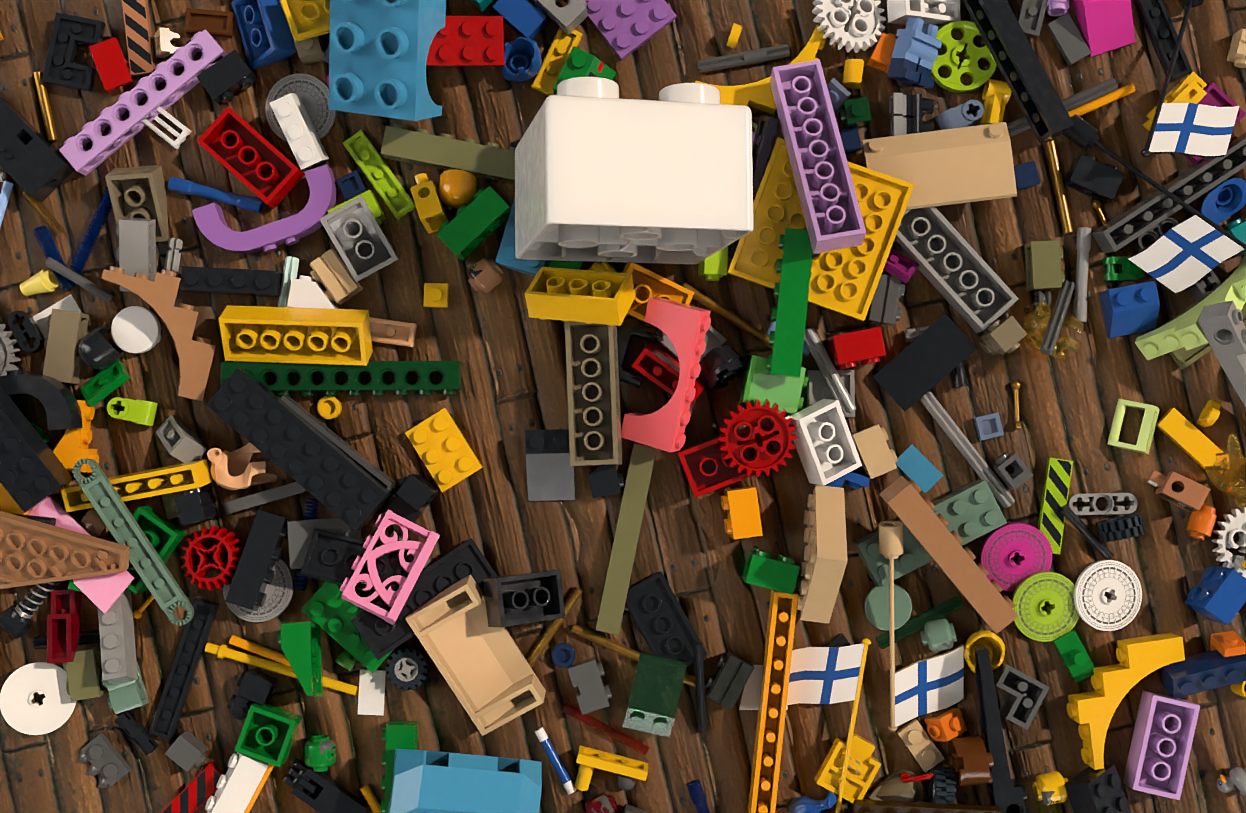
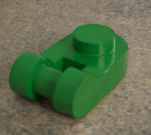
M1134 256L1102 258V264L1105 266L1106 274H1103L1104 282L1133 281L1140 279L1145 274V271L1128 260ZM1115 265H1119L1120 273H1115Z

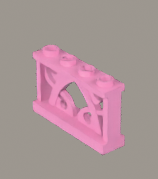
M388 509L385 515H379L374 527L378 528L374 536L369 534L363 545L366 551L363 557L357 556L351 567L355 571L351 579L345 578L340 591L343 592L341 599L394 625L440 535L433 531L430 532ZM390 525L399 526L403 533L402 541H397L398 536L395 531H393V537H387L385 535L386 528ZM408 531L425 539L426 542L407 541ZM380 538V541L384 545L373 550L376 542ZM404 550H408L407 555L411 554L414 556L412 562L409 563L404 560ZM399 551L400 565L409 573L408 577L391 576L382 583L378 576L376 559L384 554ZM367 561L368 574H360ZM364 581L366 588L362 589V591H368L374 587L375 592L371 596L360 597L356 594L355 586L358 582ZM391 582H396L399 585L397 591H393L391 586L388 590L385 587ZM379 596L391 609L388 612L370 602Z

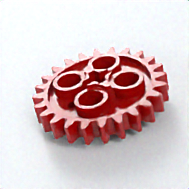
M756 398L755 404L751 405L747 399L746 407L743 408L738 403L737 412L729 410L732 416L730 419L723 417V421L727 426H720L719 429L725 435L718 436V439L725 443L720 445L719 448L722 451L727 450L723 455L724 459L732 458L729 465L733 467L738 464L737 471L739 473L745 468L747 476H750L752 470L755 471L757 477H760L763 470L769 476L770 468L778 472L777 464L780 463L786 466L784 458L793 457L789 449H796V446L791 443V441L798 439L795 434H791V432L796 430V426L788 425L793 419L791 416L784 418L787 412L784 408L777 411L778 403H774L770 407V402L766 399L763 405H761L759 399ZM767 417L772 419L770 427H760L762 419ZM741 424L749 426L748 432L744 435L736 432ZM776 430L778 431L776 435H767ZM756 433L762 436L760 437V442H756L754 439ZM740 440L746 441L741 445H737V442ZM775 440L778 442L779 445L776 450L769 451L766 449L770 441ZM746 448H754L755 454L752 457L747 458L743 456V451Z

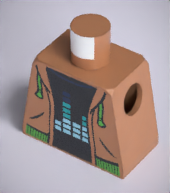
M1153 470L1147 479L1148 483L1157 487L1155 492L1157 496L1187 512L1199 511L1211 490L1173 471L1163 475ZM1172 484L1175 486V491L1172 490Z

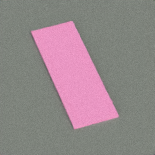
M51 496L34 507V510H31L29 515L55 518V526L91 536ZM126 570L123 573L73 579V581L106 614L134 580V577Z

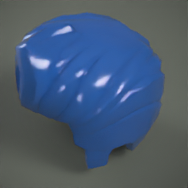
M518 37L510 43H505V65L502 66L501 73L507 81L523 82L539 73L542 59L536 41L530 38Z

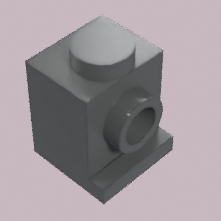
M1005 452L995 459L997 464L993 466V469L1009 490H1016L1034 476L1017 453H1010L1008 455ZM1008 465L1012 467L1010 474L1005 470Z

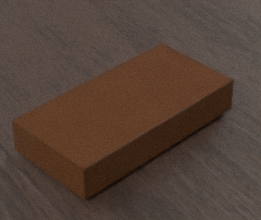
M186 8L184 32L196 34L206 29L212 36L233 38L235 14L225 11Z

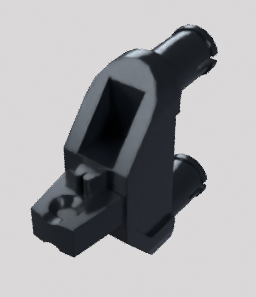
M634 317L622 322L621 326H617L619 383L624 382L640 388L642 382L633 378L643 380L644 375L626 369L624 363L632 339L638 337L655 343L657 340L656 336L649 335L648 333L658 336L659 329L641 324Z

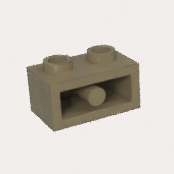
M1013 316L994 321L982 331L983 333L978 339L981 341V348L987 354L991 353L992 356L997 354L1004 355L1016 350L1020 346L1018 342L1027 333Z

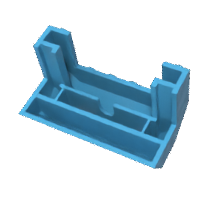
M395 749L392 792L387 813H539L542 790V762L427 750Z

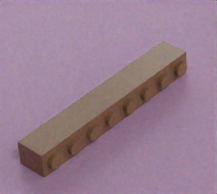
M903 476L899 477L879 495L995 634H998L1018 617L1013 610L1016 605L1007 595L1002 597L1000 594L1002 588L994 579L989 581L986 577L989 575V572L981 563L976 565L973 561L976 556L967 546L963 549L960 545L963 540L954 530L949 532L946 528L949 525L947 520L940 513L936 516L932 511L936 507L927 497L922 498L919 495L922 490L912 479L908 482Z

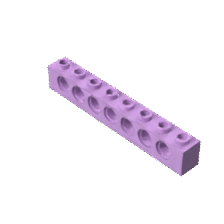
M206 29L196 33L187 45L176 49L170 59L159 63L153 73L148 77L141 78L137 82L136 87L131 91L121 94L114 105L103 109L97 119L86 123L80 133L68 138L59 151L77 172L86 176L147 126L141 120L148 116L146 119L151 123L156 116L162 114L156 109L158 106L164 110L168 109L200 82L197 78L198 75L228 54ZM202 52L201 59L194 61V56ZM184 67V72L176 76L177 69ZM166 82L165 88L158 91L159 84ZM147 97L146 104L140 106L141 99ZM129 111V117L122 121V115ZM110 126V133L104 136V130ZM92 141V148L86 151L87 143Z

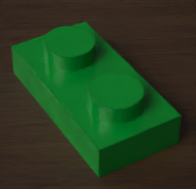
M117 360L110 367L105 368L81 386L80 389L86 403L93 407L129 380L130 376L124 364Z

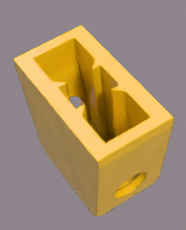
M426 173L418 174L413 177L415 186L411 187L410 190L420 221L428 234L439 231V227L448 220L433 180L429 181Z

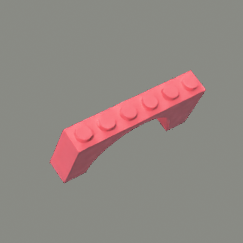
M660 297L648 299L644 322L659 328L672 342L679 359V381L672 398L661 409L651 414L638 412L625 414L621 430L622 438L670 453L681 450L686 439L684 434L685 427L691 416L689 411L690 404L696 393L694 385L701 370L699 364L700 357L706 347V342L704 341L705 334L711 324L710 310Z

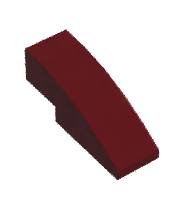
M71 589L51 591V615H47V664L74 661L81 622L82 592Z

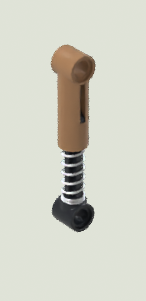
M94 507L81 520V526L93 537L102 538L109 532V529ZM65 580L36 584L34 589H30V594L25 595L26 599L23 602H19L17 607H10L1 615L0 628L15 640L20 638L33 623L31 619L33 611H37L38 605L44 603L43 599L49 597V592L54 590L55 585H59L60 582H65Z

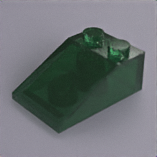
M640 652L625 709L623 727L670 738L686 672V662Z

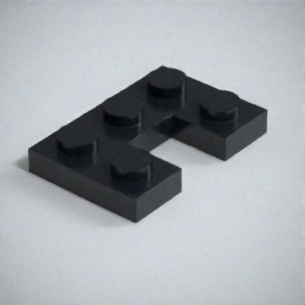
M56 12L42 81L47 84L92 92L96 69L74 63L78 42L89 45L102 42L106 24L103 21Z

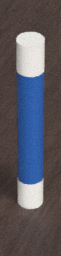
M540 727L534 732L568 795L576 791V788L543 727Z

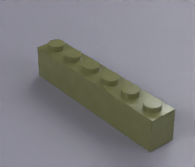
M394 124L393 127L386 126L381 148V155L385 159L446 171L453 169L464 170L477 177L515 184L516 147H509L507 150L499 148L498 144L491 142L481 145L476 144L477 141L470 138H463L461 141L453 139L452 135L440 133L439 136L431 135L430 131L425 129H416L415 132L407 130L406 126Z

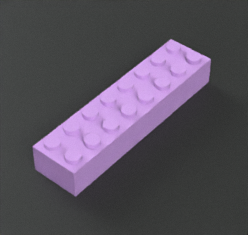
M820 59L773 67L770 85L813 254L860 246L865 238L866 229Z

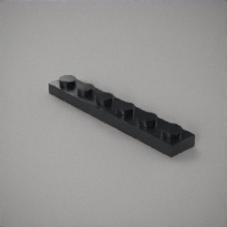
M762 115L760 116L752 145L753 202L765 173L766 162L769 161L771 156L773 138L776 137L778 132V119ZM740 239L728 245V257L733 258Z

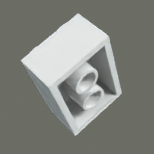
M822 399L791 415L793 420L788 425L796 426V430L791 432V434H795L798 439L793 441L809 483L824 486L862 466L838 400Z

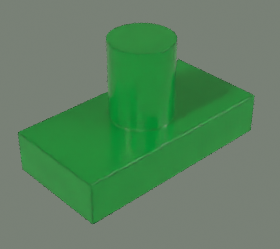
M1074 629L1052 641L1075 683L1094 674L1095 667Z

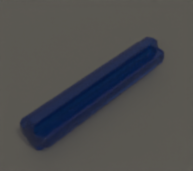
M43 225L36 227L33 233L46 259L51 257L66 266L48 228ZM52 269L61 290L69 291L75 287L74 282Z

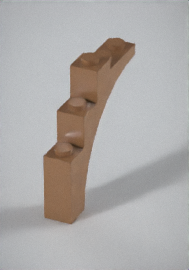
M110 266L109 270L104 269L102 280L122 286L138 295L155 310L165 323L174 340L179 358L180 379L177 395L203 401L216 346L211 345L210 339L197 337L196 341L192 340L198 312L193 311L194 306L179 303V307L174 306L181 278L176 277V272L162 269L161 273L156 272L154 281L149 280V275L135 272L134 276L124 274V269Z

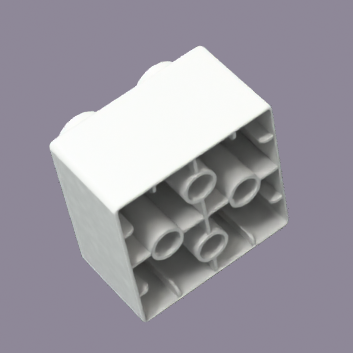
M576 77L563 80L557 85V95H550L546 98L515 148V257L517 259L698 264L754 229L752 112L745 105L720 104V91L715 86L703 83L673 84L661 89L659 101L620 99L619 85L613 80L606 78Z

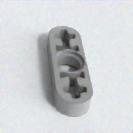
M1075 493L1068 497L1067 505L1076 515L1131 514L1136 510L1138 502L1131 493ZM1099 497H1104L1107 500V507L1102 511L1096 507V500ZM1078 498L1080 502H1089V506H1080L1078 511L1077 507H1073V502H1077ZM1124 499L1130 501V505L1126 507L1114 505V501H1124Z

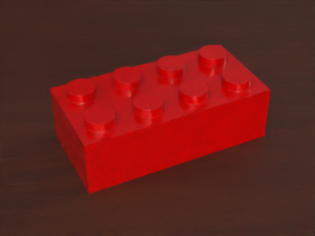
M446 16L445 27L436 33L431 42L426 66L505 65L503 16Z
M229 106L196 141L273 209L277 207L305 175Z
M768 419L761 420L760 427H770ZM749 426L740 428L736 432L744 435L748 432ZM759 433L755 434L754 439L756 442H760V437H762ZM718 437L677 453L695 498L756 475V473L752 470L750 476H747L745 468L740 473L737 471L738 464L731 467L729 462L732 458L724 459L723 455L727 450L722 451L719 446L725 442L719 441ZM740 440L737 442V445H741L746 441ZM775 440L770 441L766 446V449L769 451H774L778 448ZM748 447L743 451V456L747 458L755 454V449L752 447Z

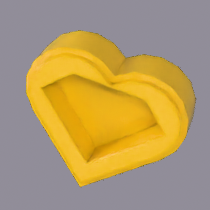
M1210 399L1204 406L1197 424L1203 427L1212 426L1220 415L1221 403Z

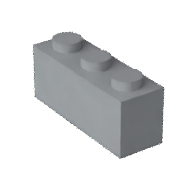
M119 219V223L116 226V235L119 237L116 257L120 268L125 270L124 274L134 276L135 272L149 275V280L154 281L156 274V219ZM120 286V291L131 292Z

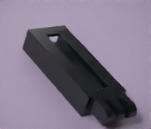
M295 759L293 762L300 769L299 771L292 766L287 770L294 778L287 774L282 778L285 783L294 788L292 794L319 813H365L369 808L367 803L323 772H314L312 767H308L299 759ZM310 779L324 788L320 794L314 791L317 786L309 783Z

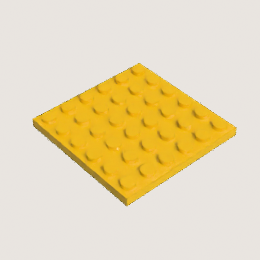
M781 138L776 140L753 202L754 229L740 238L728 270V274L773 290L775 283H780L781 273H776L777 259H782L783 249H779L780 234L785 235V228L807 230L785 140ZM848 162L866 235L860 246L812 254L808 302L864 322L915 184Z

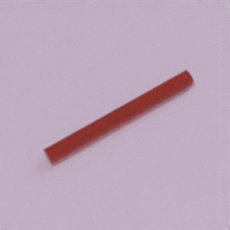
M567 703L562 708V712L643 755L647 754L649 746L588 714L582 715L581 710Z

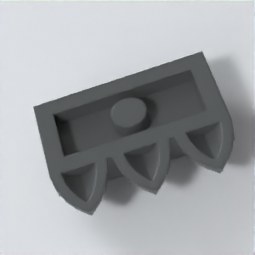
M103 733L82 748L78 757V763H92L89 767L88 775H101L98 788L111 787L132 770Z

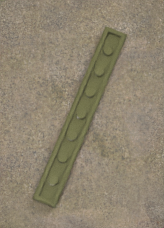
M633 444L596 625L597 631L617 635L620 632L657 450L654 447Z

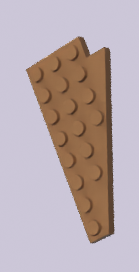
M0 511V589L123 573L129 568V546Z

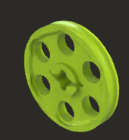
M956 21L943 26L937 31L936 39L942 41L946 51L944 55L937 56L930 76L935 79L934 81L940 87L950 92L967 93L980 88L990 79L997 66L986 43L981 48L974 45L973 38L981 36L973 22ZM960 29L963 33V38L961 40L953 39L951 30ZM966 45L963 53L967 59L959 65V57L956 55H959ZM978 60H988L990 68L988 70H981L978 67ZM942 66L947 67L950 70V77H940L938 69ZM962 74H968L972 77L971 85L965 86L961 83L960 77Z

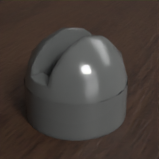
M617 774L618 786L625 791L631 790L636 784V778Z

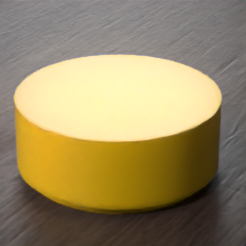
M733 24L726 46L736 48L742 31L741 25Z
M324 396L317 403V412L324 419H335L342 411L340 400L334 396Z

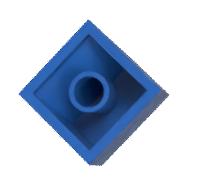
M1156 281L1099 292L1108 338L1156 329L1160 307Z

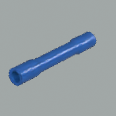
M171 176L168 182V189L171 191L223 202L257 213H261L264 207V201L259 198L211 188Z

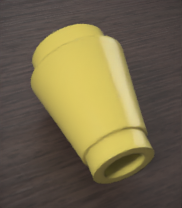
M42 269L21 283L20 290L25 296L52 292L59 286V280L52 270Z

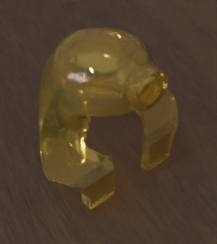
M1040 303L1036 310L1031 311L1024 317L1021 323V327L1027 333L1023 338L1024 342L1029 347L1039 351L1052 315L1050 314L1051 309L1046 303ZM1072 314L1065 315L1062 327L1069 326L1081 334L1084 324ZM1064 335L1057 340L1053 354L1050 356L1060 361H1066L1068 357L1063 350L1069 349L1077 353L1080 349V342Z
M1231 433L1227 441V452L1215 454L1216 461L1214 465L1205 466V471L1218 490L1234 498L1237 506L1246 507V458L1242 454L1237 436Z

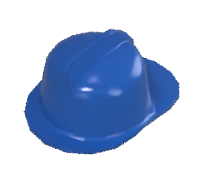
M1241 178L1224 180L1207 191L1202 203L1201 214L1215 224H1219L1232 214L1238 212L1246 204V181Z

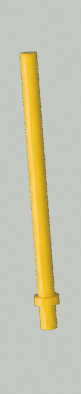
M209 642L206 644L205 652L215 654L217 658L223 659L225 657L297 678L292 667L229 649L224 644L221 646ZM322 676L324 687L356 695L358 686Z

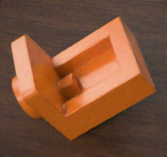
M1234 630L1214 633L1210 637V651L1218 650L1224 657L1246 654V643Z
M952 708L938 717H928L924 720L928 734L933 742H948L967 731L960 708Z

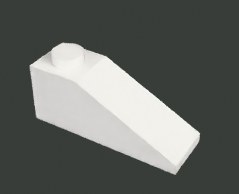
M887 0L888 23L906 25L908 17L921 18L925 24H949L961 21L960 0Z

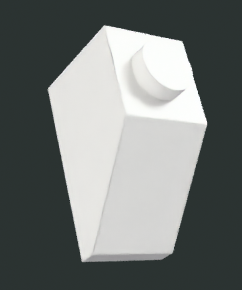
M300 275L299 279H291L288 307L338 309L326 297L322 286L313 282V277Z

